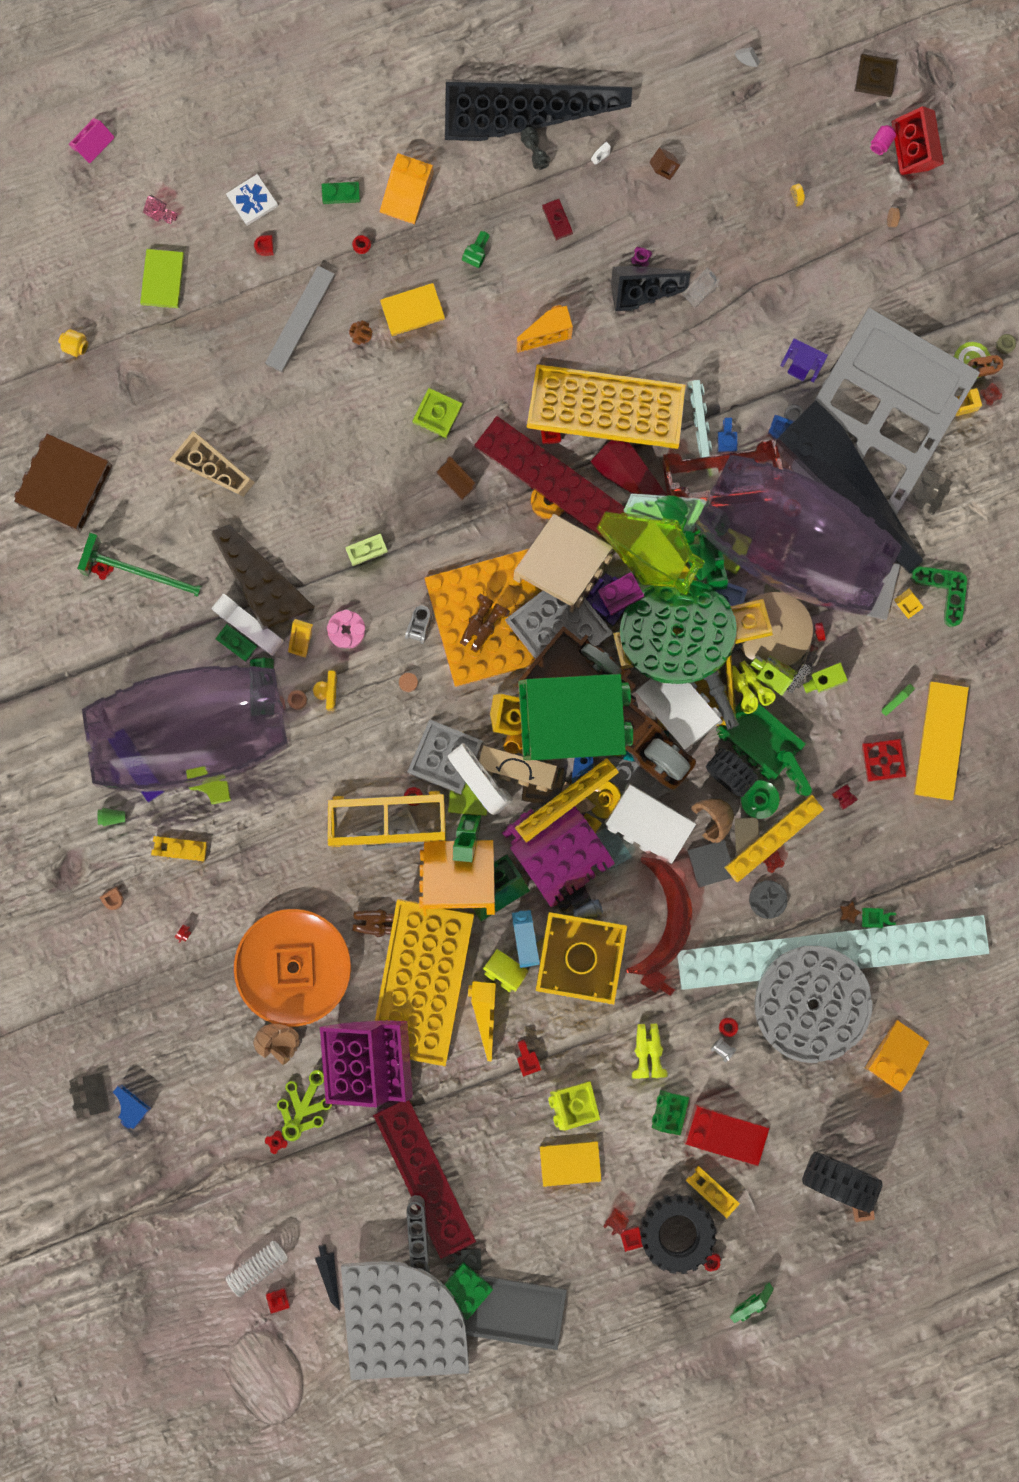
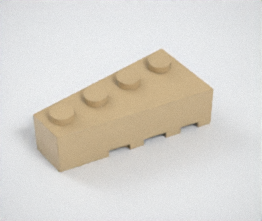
M194 431L169 459L171 462L242 497L255 484L250 477Z

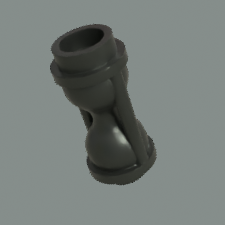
M533 127L524 129L520 133V140L526 148L531 149L533 152L532 163L534 169L543 170L547 168L551 159L545 151L540 150L538 147L540 140L537 130H534Z

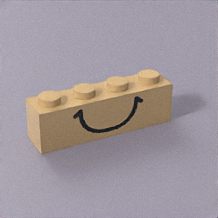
M483 746L479 762L491 777L492 774L500 775L499 779L510 782L511 779L518 780L517 784L526 787H529V784L536 785L537 790L547 792L548 789L553 790L559 770L557 766L537 760H523L522 756Z

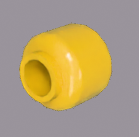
M72 329L61 333L58 341L61 350L74 357L84 355L89 344L84 334Z

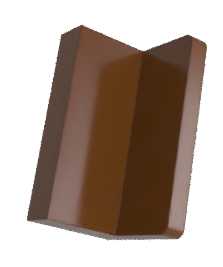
M450 456L447 458V463L436 472L461 500H464L476 489L475 482Z

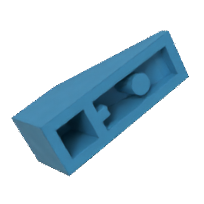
M531 910L512 913L520 968L540 965Z

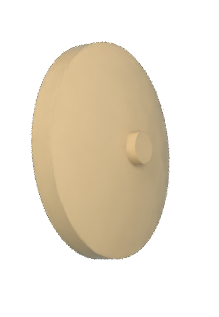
M781 592L761 594L749 602L760 599L764 600L773 635L741 642L743 646L741 651L750 661H753L756 655L765 661L769 656H772L789 666L798 661L810 646L813 636V624L806 607L791 595Z

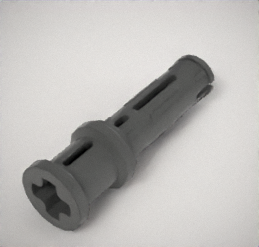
M717 670L704 678V680L707 681L711 690L709 693L715 697L727 730L734 728V726H738L739 723L726 696V686L723 685L720 679V671Z

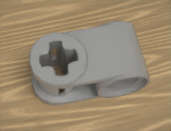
M417 606L413 611L405 639H415L424 644L431 620V612L426 606ZM421 610L428 613L427 617L423 620L417 618V614Z

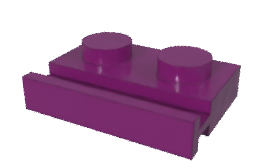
M632 572L598 590L611 616L645 598Z

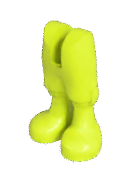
M745 660L739 663L742 674L739 673L735 665L732 666L734 689L743 694L741 709L744 713H753L758 707V699L764 706L774 702L776 696L773 690L760 684L761 680L757 678L758 674L755 673ZM749 686L754 688L758 699L756 698L754 693L751 692Z
M657 1023L650 1024V1039H646L645 1024H637L636 1048L634 1051L639 1058V1065L632 1072V1079L650 1078L648 1054H650L652 1060L651 1078L668 1077L667 1070L663 1069L660 1062L663 1048L661 1047Z

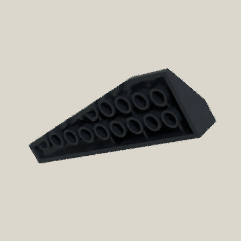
M446 79L445 140L485 141L488 140V137L498 138L513 133H520L528 127L537 129L600 113L629 108L632 104V87Z
M815 400L776 439V442L897 563L911 574L924 560L843 426Z

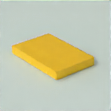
M433 283L380 300L391 336L445 320Z
M598 1141L539 1146L543 1187L601 1182Z

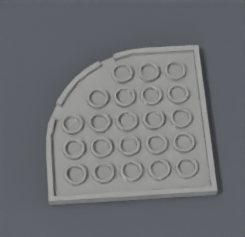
M378 1261L344 1263L341 1265L351 1380L469 1373L467 1332L464 1317L454 1300V1296L441 1281L420 1268L416 1269L401 1262Z

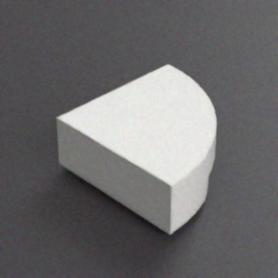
M605 142L594 153L591 161L597 165L608 157L611 146Z

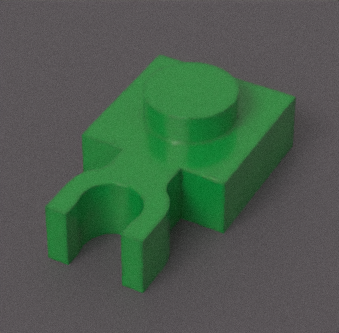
M862 908V927L883 928V923L886 925H896L895 922L889 921V916L896 915V913L889 912L883 914V909Z

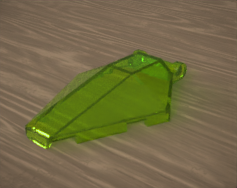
M606 511L597 527L598 531L642 585L675 587L680 593L688 594L690 584L699 568H702L705 563L703 559L693 554L690 550L678 520L664 518L658 520L651 519L650 516L629 513L617 514ZM689 561L692 563V567L682 582L678 579Z

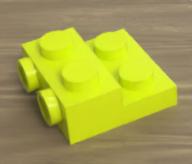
M591 1081L550 1092L551 1096L548 1098L550 1107L555 1110L556 1116L553 1117L555 1126L559 1127V1130H569L600 1120Z

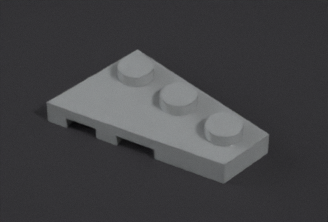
M409 809L388 818L389 835L420 833ZM384 820L356 833L357 836L384 835ZM424 842L362 845L364 851L419 845L424 844Z

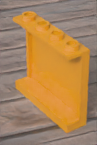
M493 840L477 841L472 862L453 860V845L455 841L424 842V849L420 850V861H423V865H420V877H423V881L419 882L420 892H423V896L419 897V908H423L424 916H427V909L487 908V915H495Z

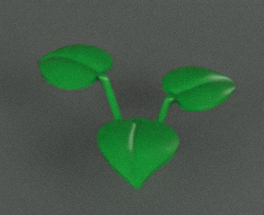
M677 496L659 498L655 501V504L658 506L665 521L672 526L681 525L680 530L676 533L678 536L674 538V546L678 550H687V559L693 572L700 581L703 580L714 569L715 557L708 548H700L699 544H693L695 536L705 529H708L712 537L724 535L729 528L728 517L716 507H707L701 513V520L705 526L694 533L683 531L687 522L685 515L689 510L687 504Z

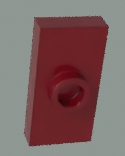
M560 199L542 205L555 241L573 234Z

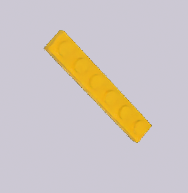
M606 758L516 826L515 829L527 843L618 774V770Z
M809 795L724 868L735 882H739L824 809L813 795Z

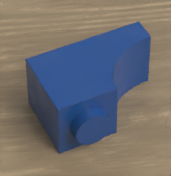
M121 1084L113 1091L121 1106V1113L118 1118L121 1119V1124L126 1128L135 1129L152 1108Z

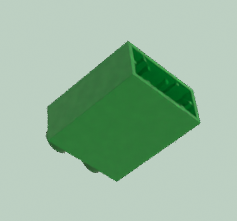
M621 674L538 678L518 681L523 760L626 755L625 746H632L633 728L630 722H624L623 706H629L631 702V691L628 682L621 683Z

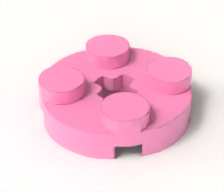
M349 610L334 614L327 625L329 639L339 648L350 649L358 646L365 636L364 621L357 613ZM344 625L351 626L350 634L342 633Z

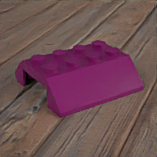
M575 806L527 843L524 839H521L510 847L551 908L558 904L554 896H557L560 902L564 900L562 893L559 892V889L563 886L571 895L574 893L570 886L571 884L577 891L590 882L586 875L587 873L592 880L596 878L595 873L591 869L593 865L596 864L599 871L603 873L606 871L602 864L603 862L608 869L615 864L602 842Z

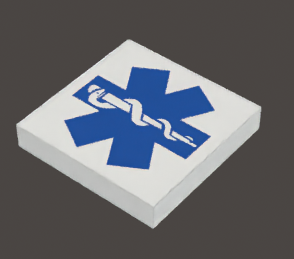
M258 174L226 193L246 226L278 207V204Z

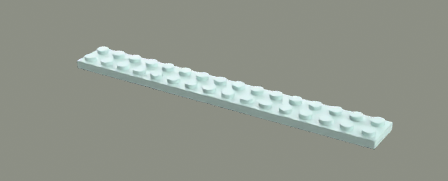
M984 915L885 926L883 928H868L677 951L681 990L759 981L764 971L776 958L789 950L803 946H823L839 951L850 958L859 969L989 954L985 918Z

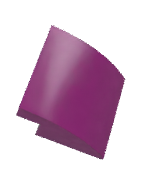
M362 1021L320 1027L326 1104L377 1108L388 1100L406 1102L413 1097L407 1021Z

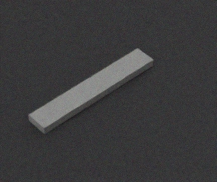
M317 266L265 362L266 365L283 373L335 277L334 273Z

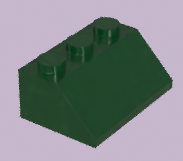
M507 854L494 862L496 913L530 891ZM473 908L481 922L491 916L487 915V908Z

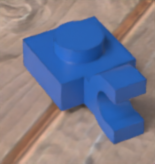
M724 418L723 432H718V452H737V432H732V418Z

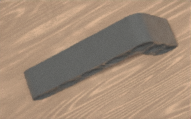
M415 1195L408 1200L406 1210L410 1267L418 1269L420 1267H417L415 1264L422 1262L425 1266L420 1269L430 1273L425 1200L421 1196ZM413 1204H417L421 1207V1209L414 1210L411 1208V1206ZM417 1223L420 1224L422 1228L415 1229L412 1225ZM421 1243L424 1247L419 1249L414 1244Z

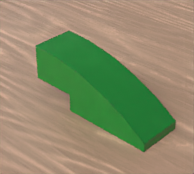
M708 531L698 534L700 548H708L715 557V567L705 577L706 583L714 591L727 589L728 578L719 537H712Z
M462 814L453 845L454 861H473L479 836L481 815Z

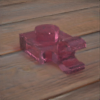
M153 195L147 197L142 213L157 222L163 219L168 224H172V221H176L178 213L167 210V204Z

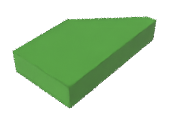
M911 684L907 685L881 712L887 716L915 688Z

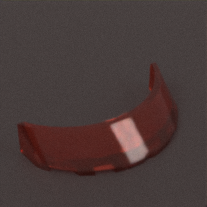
M640 857V861L659 880L667 902V922L658 945L644 960L625 970V973L646 976L671 963L684 947L691 930L692 903L683 880L666 862L661 859Z

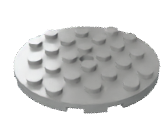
M823 946L798 947L780 955L762 974L755 993L754 1007L756 1020L767 1041L786 1057L806 1063L831 1061L844 1055L846 1051L855 1046L866 1032L872 1014L870 987L859 967L841 952ZM812 999L818 1001V1006L815 1009L808 1007V1002Z

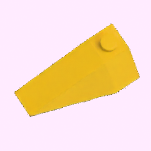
M505 694L493 695L490 711L493 732L511 736L522 734L519 698Z
M472 981V985H468V997H472L471 1002L487 1061L492 1062L496 982Z

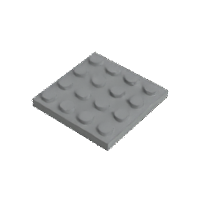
M542 591L505 619L506 623L535 660L563 626L580 640L586 634L589 636V642L596 647L613 634L584 596V601L580 608L576 607L572 613L570 612V605Z

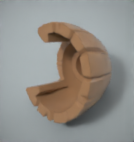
M706 799L695 803L691 808L694 813L697 814L704 809L716 822L702 836L713 843L721 842L733 824V809L726 801L721 799Z
M267 1024L256 1033L253 1045L256 1052L262 1057L266 1058L271 1053L284 1065L290 1060V1057L294 1056L300 1040L298 1033L289 1026Z

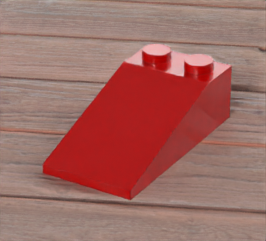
M695 1104L683 1142L686 1145L759 1166L770 1128Z

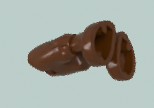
M479 594L477 597L479 610L477 614L469 618V623L460 641V644L466 647L472 639V635H476L477 639L474 640L471 648L475 653L479 651L488 637L494 633L495 622L501 617H507L510 613L508 609L496 603L489 618L483 623L486 613L494 602L482 594Z
M381 909L377 911H354L353 919L366 920V924L354 923L352 931L375 935L376 937H382L385 934L391 935L392 926H386L383 923L393 922L394 913L387 914L386 911Z

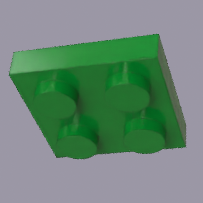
M464 1262L444 1284L454 1296V1300L459 1309H461L463 1317L467 1320L493 1291V1287Z

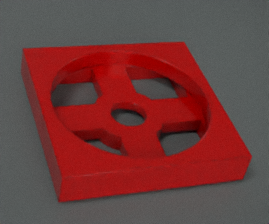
M901 739L862 744L867 782L906 777ZM886 745L892 746L898 754L890 755L887 753ZM874 746H878L879 755L875 758H869L870 750ZM882 757H887L888 762L886 764L881 763ZM900 762L898 770L891 775L889 766L892 763ZM879 765L883 776L875 775L871 771L870 766Z

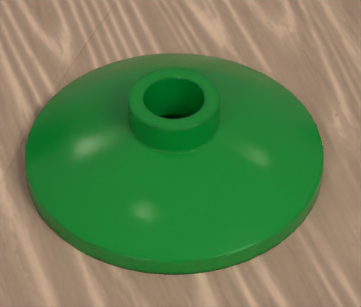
M762 780L756 781L747 793L741 797L744 811L749 816L757 819H764L773 815L780 802L777 789L771 783ZM758 796L763 799L761 804L756 802Z

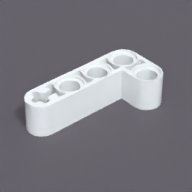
M222 594L211 608L216 614L271 656H274L284 643V640L270 629L262 630L258 620L239 607L225 594Z
M464 743L448 755L450 762L488 812L493 815L498 814L513 802L511 795L504 788L497 786Z

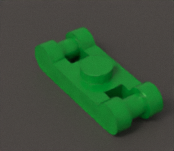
M779 751L776 757L778 761L783 762L786 766L787 776L796 785L795 792L799 795L809 796L812 788L794 755L788 751Z

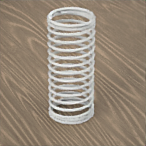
M276 1241L270 1242V1246L266 1245L267 1249L263 1248V1252L259 1251V1254L256 1253V1257L252 1256V1260H248L249 1263L245 1261V1265L242 1264V1268L238 1267V1271L234 1270V1273L231 1272L230 1275L226 1276L229 1287L238 1297H242L245 1292H248V1289L251 1290L252 1287H255V1284H258L263 1278L265 1279L266 1276L273 1273V1270H277V1267L280 1268V1264L283 1265L288 1261L285 1252Z

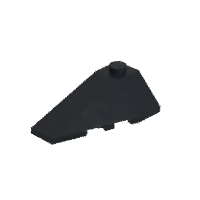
M639 266L613 267L611 289L615 311L636 310L641 305L655 303V300L665 296L668 298L689 290L691 272Z

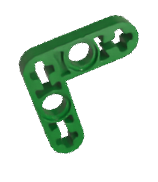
M929 567L915 568L911 573V580L914 584L947 589L944 623L948 627L958 626L963 620L967 588L966 575L962 572ZM921 571L922 575L928 576L929 572H931L930 578L924 577L921 580L915 574ZM938 573L943 575V583H936L934 575ZM957 577H959V580L962 581V583L958 585V590H962L961 592L952 591V589L954 590L956 588V582H954L953 580ZM952 595L960 597L958 605L951 602L950 598ZM959 608L954 614L958 620L952 623V619H949V616L953 614V609Z

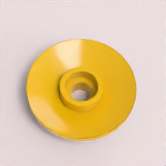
M607 781L588 796V799L596 805L592 812L600 818L608 819L620 800L621 793L614 783Z

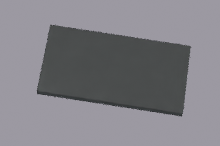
M450 1270L449 1278L454 1274V1270ZM479 1275L493 1287V1291L468 1320L464 1318L467 1336L558 1350L567 1289Z

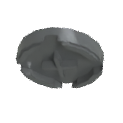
M766 880L759 882L752 888L749 894L750 907L761 918H776L787 907L786 890L775 881Z

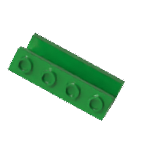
M741 700L735 707L736 719L739 725L727 730L726 725L718 726L716 729L718 732L717 736L724 742L728 740L733 745L731 748L738 754L743 753L750 765L753 767L758 766L762 770L760 773L765 778L775 780L786 767L783 762L778 761L777 753L784 750L791 752L795 757L806 744L759 703L753 713H744L741 709Z

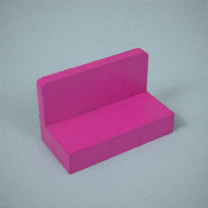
M93 118L68 145L74 151H77L88 163H91L114 139V136L100 120Z

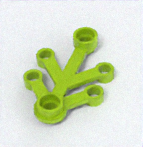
M314 1070L310 1073V1085L302 1102L297 1092V1083L289 1081L286 1084L285 1089L290 1094L296 1112L293 1120L288 1110L289 1101L281 1099L277 1103V1108L281 1111L285 1122L282 1135L288 1141H296L300 1138L303 1131L314 1127H322L324 1118L320 1115L315 1116L312 1121L300 1123L304 1116L323 1109L329 1110L333 1105L330 1104L329 1107H325L323 1105L324 1098L321 1102L309 1106L317 1087L324 1082V1075L321 1070ZM315 1074H319L321 1076L320 1081H316L314 1079ZM290 1083L295 1085V1089L293 1091L289 1090L288 1085ZM281 1101L286 1102V1108L280 1107ZM316 1118L321 1119V1125L315 1124ZM289 1128H294L296 1133L291 1135Z

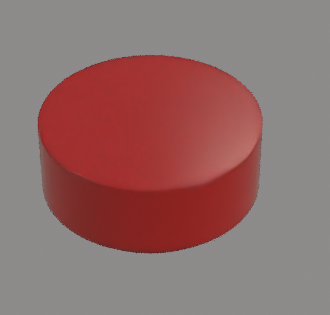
M822 622L815 623L817 641H826Z

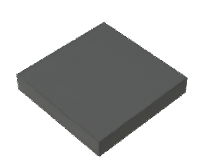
M725 840L687 851L698 888L732 878L724 868L731 862Z

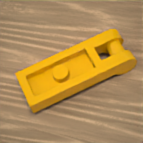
M153 836L154 849L151 850V855L205 862L207 842ZM162 843L167 844V851H161Z
M697 1166L696 1172L691 1177L688 1176L686 1181L721 1214L728 1218L740 1203L700 1166ZM703 1177L706 1181L700 1186L697 1181Z

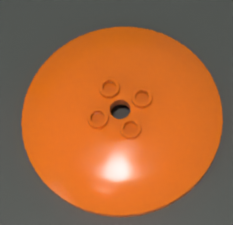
M300 909L276 911L255 922L242 937L234 959L235 983L245 1004L252 1012L265 1021L289 1027L311 1024L329 1014L343 998L351 974L349 950L340 932L322 916ZM291 962H296L299 965L296 973H291L288 969V965Z

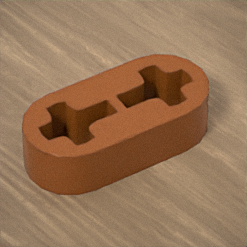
M997 355L974 358L967 365L970 367L974 364L976 367L982 366V368L977 370L980 372L978 377L998 373L1003 367V360ZM992 361L994 362V364H998V366L995 369L993 366L987 367V365H989Z

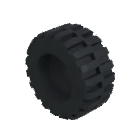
M818 1152L811 1154L802 1177V1182L805 1186L867 1213L874 1210L883 1187L882 1180Z
M668 1194L663 1196L661 1200H655L654 1204L646 1209V1214L641 1220L640 1236L646 1255L659 1269L663 1271L668 1270L672 1274H676V1272L687 1274L689 1270H693V1272L698 1270V1266L704 1265L707 1262L708 1256H712L714 1252L713 1246H716L717 1239L715 1234L717 1232L712 1216L702 1203L688 1195L674 1194V1196H669ZM675 1215L689 1218L696 1227L694 1243L688 1249L680 1252H673L664 1247L659 1235L664 1221Z

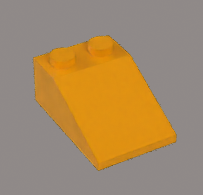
M397 153L390 172L380 213L415 225L434 175L433 165Z
M557 305L552 307L551 310H548L517 337V353L572 339L573 326L567 306Z
M896 1020L864 1068L895 1090L902 1092L930 1042Z

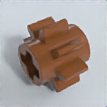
M362 320L351 325L349 335L353 338L352 342L360 345L361 343L369 342L372 338L373 331L369 327V323Z

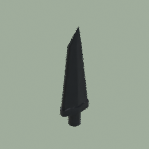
M326 1244L318 1246L320 1256L315 1257V1262L317 1263L330 1302L340 1311L334 1252L328 1253Z

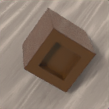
M661 147L658 148L649 162L656 174L668 180H671L680 167V163L674 154Z

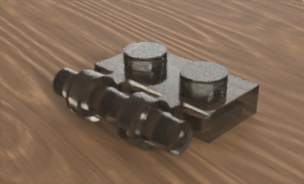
M925 467L905 501L921 510L927 504L930 506L928 513L935 515L936 511L940 510L941 502L945 495L949 494L952 481L946 479L943 484L938 483L941 476ZM933 490L938 491L935 499L930 497Z
M103 1072L83 1076V1085L79 1086L77 1078L69 1080V1092L72 1094L74 1102L72 1107L73 1111L76 1112L77 1118L85 1117L83 1111L85 1108L89 1109L90 1115L110 1111ZM80 1091H85L87 1102L82 1103Z

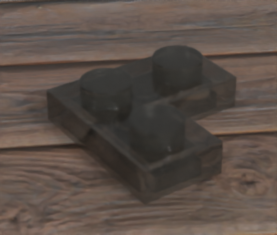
M811 644L802 656L800 664L795 670L794 679L787 688L788 692L793 693L796 687L799 689L805 680V675L809 676L813 671V664L818 658V655H816L818 647Z

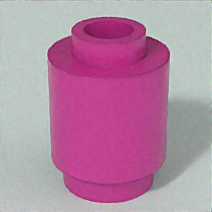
M889 125L879 128L871 141L870 149L874 153L883 155L884 152H887L896 137L894 128Z

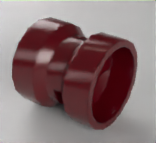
M845 784L831 794L834 799H838L842 810L858 800L856 795L850 792L851 788L848 784Z

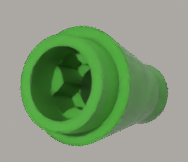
M108 808L98 809V825H103L104 827L125 822V811Z

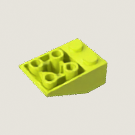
M496 949L483 968L486 971L484 975L493 981L497 978L502 982L500 986L508 992L512 990L516 992L529 972L524 967L520 968L519 963L499 949Z

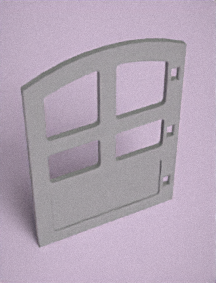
M868 308L830 375L824 381L823 387L815 400L843 426L846 432L857 438L855 448L862 459L868 449L873 447L906 467L905 473L888 500L897 515L980 372ZM845 379L880 399L878 407L866 425L833 407L830 403L840 384ZM958 387L964 389L959 399L954 396ZM892 408L900 410L929 428V432L916 453H912L880 434V429ZM928 438H931L935 441L928 450L924 445ZM786 451L784 452L782 457L805 484L828 501L841 507ZM899 488L905 491L900 500L894 498Z

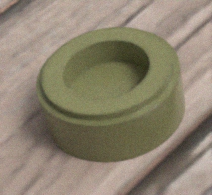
M1010 334L1002 335L996 342V348L1002 354H1009L1016 347V339Z

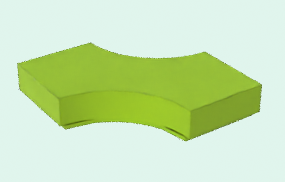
M205 766L186 770L190 790H199L207 794L212 805L231 801L228 781L215 780L209 775Z

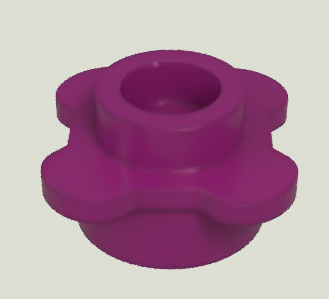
M636 247L631 263L648 267V260L652 256V252L645 248Z

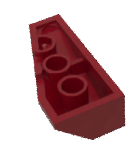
M611 440L590 461L604 478L611 480L631 494L667 496L629 442Z

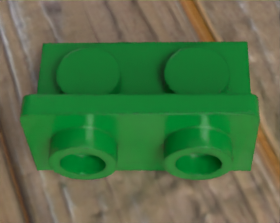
M660 1090L656 1100L655 1114L652 1117V1128L660 1132L681 1136L690 1097Z

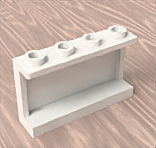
M650 679L636 693L686 752L693 748L692 745L717 724L720 725L722 723L720 719L722 714L716 707L711 709L707 704L710 702L703 692L699 695L695 690L697 685L694 682L667 684Z
M628 782L609 818L605 820V824L608 825L606 829L614 834H617V832L623 834L624 840L631 844L636 842L641 845L639 848L648 854L653 852L661 862L666 864L668 861L672 864L696 823Z

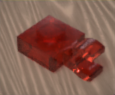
M651 966L640 981L641 984L655 993L660 989L671 996L675 989L664 983L667 977Z

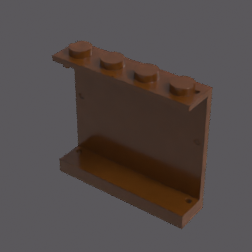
M46 434L45 438H42L39 443L37 454L31 459L29 471H26L23 476L21 488H18L15 492L14 502L19 506H25L63 523L80 533L112 464L106 459Z

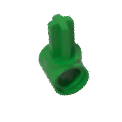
M480 231L475 243L466 247L462 256L463 262L478 269L481 267L486 255L484 248L490 238L487 232Z

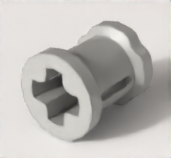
M720 1037L710 1050L717 1052L726 1063L733 1056L736 1048H731L723 1041L724 1038Z

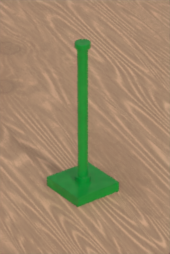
M89 533L77 567L82 575L89 577L91 567L97 561L193 593L196 597L199 596L202 586L197 585L196 587L100 555L98 549L101 540L98 535Z

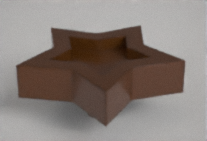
M853 901L848 906H840L842 911L840 920L848 919L854 924L855 917L862 913L855 909Z

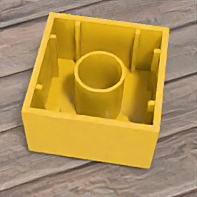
M548 912L535 991L614 1005L627 926Z

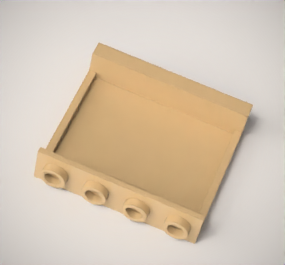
M553 514L514 570L513 580L520 583L524 579L570 605V612L573 613L576 607L580 608L585 593L589 594L591 592L594 580L601 577L604 565H608L611 562L613 546Z

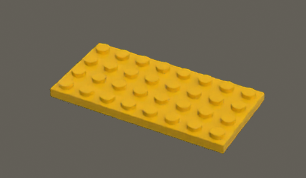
M536 364L527 428L678 449L685 385Z
M397 899L375 1021H407L410 1060L446 1067L474 913L448 908L427 909V916H424L423 908H419V903Z

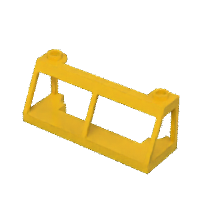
M440 791L428 792L429 795L344 799V796H334L332 800H328V846L341 847L343 845L446 841L444 794H440ZM440 803L441 832L388 834V805ZM384 805V835L335 838L334 808Z

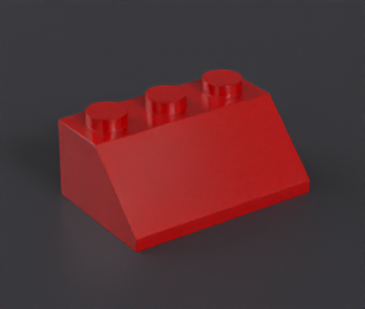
M922 106L891 121L896 133L894 140L900 174L926 172L944 164L934 110Z

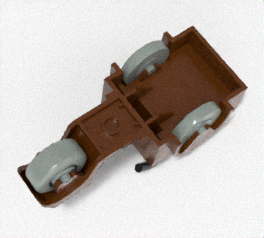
M564 626L518 680L621 674V683L628 682L631 692L636 687L627 678L631 673L629 669L623 670L608 653L593 646L588 640L589 636L586 634L580 640ZM631 695L630 705L623 706L624 722H630L632 725L633 744L632 746H625V749L642 769L662 785L674 790L680 786L696 765V759L678 747L666 736L663 729L656 722L633 705L636 702V697Z

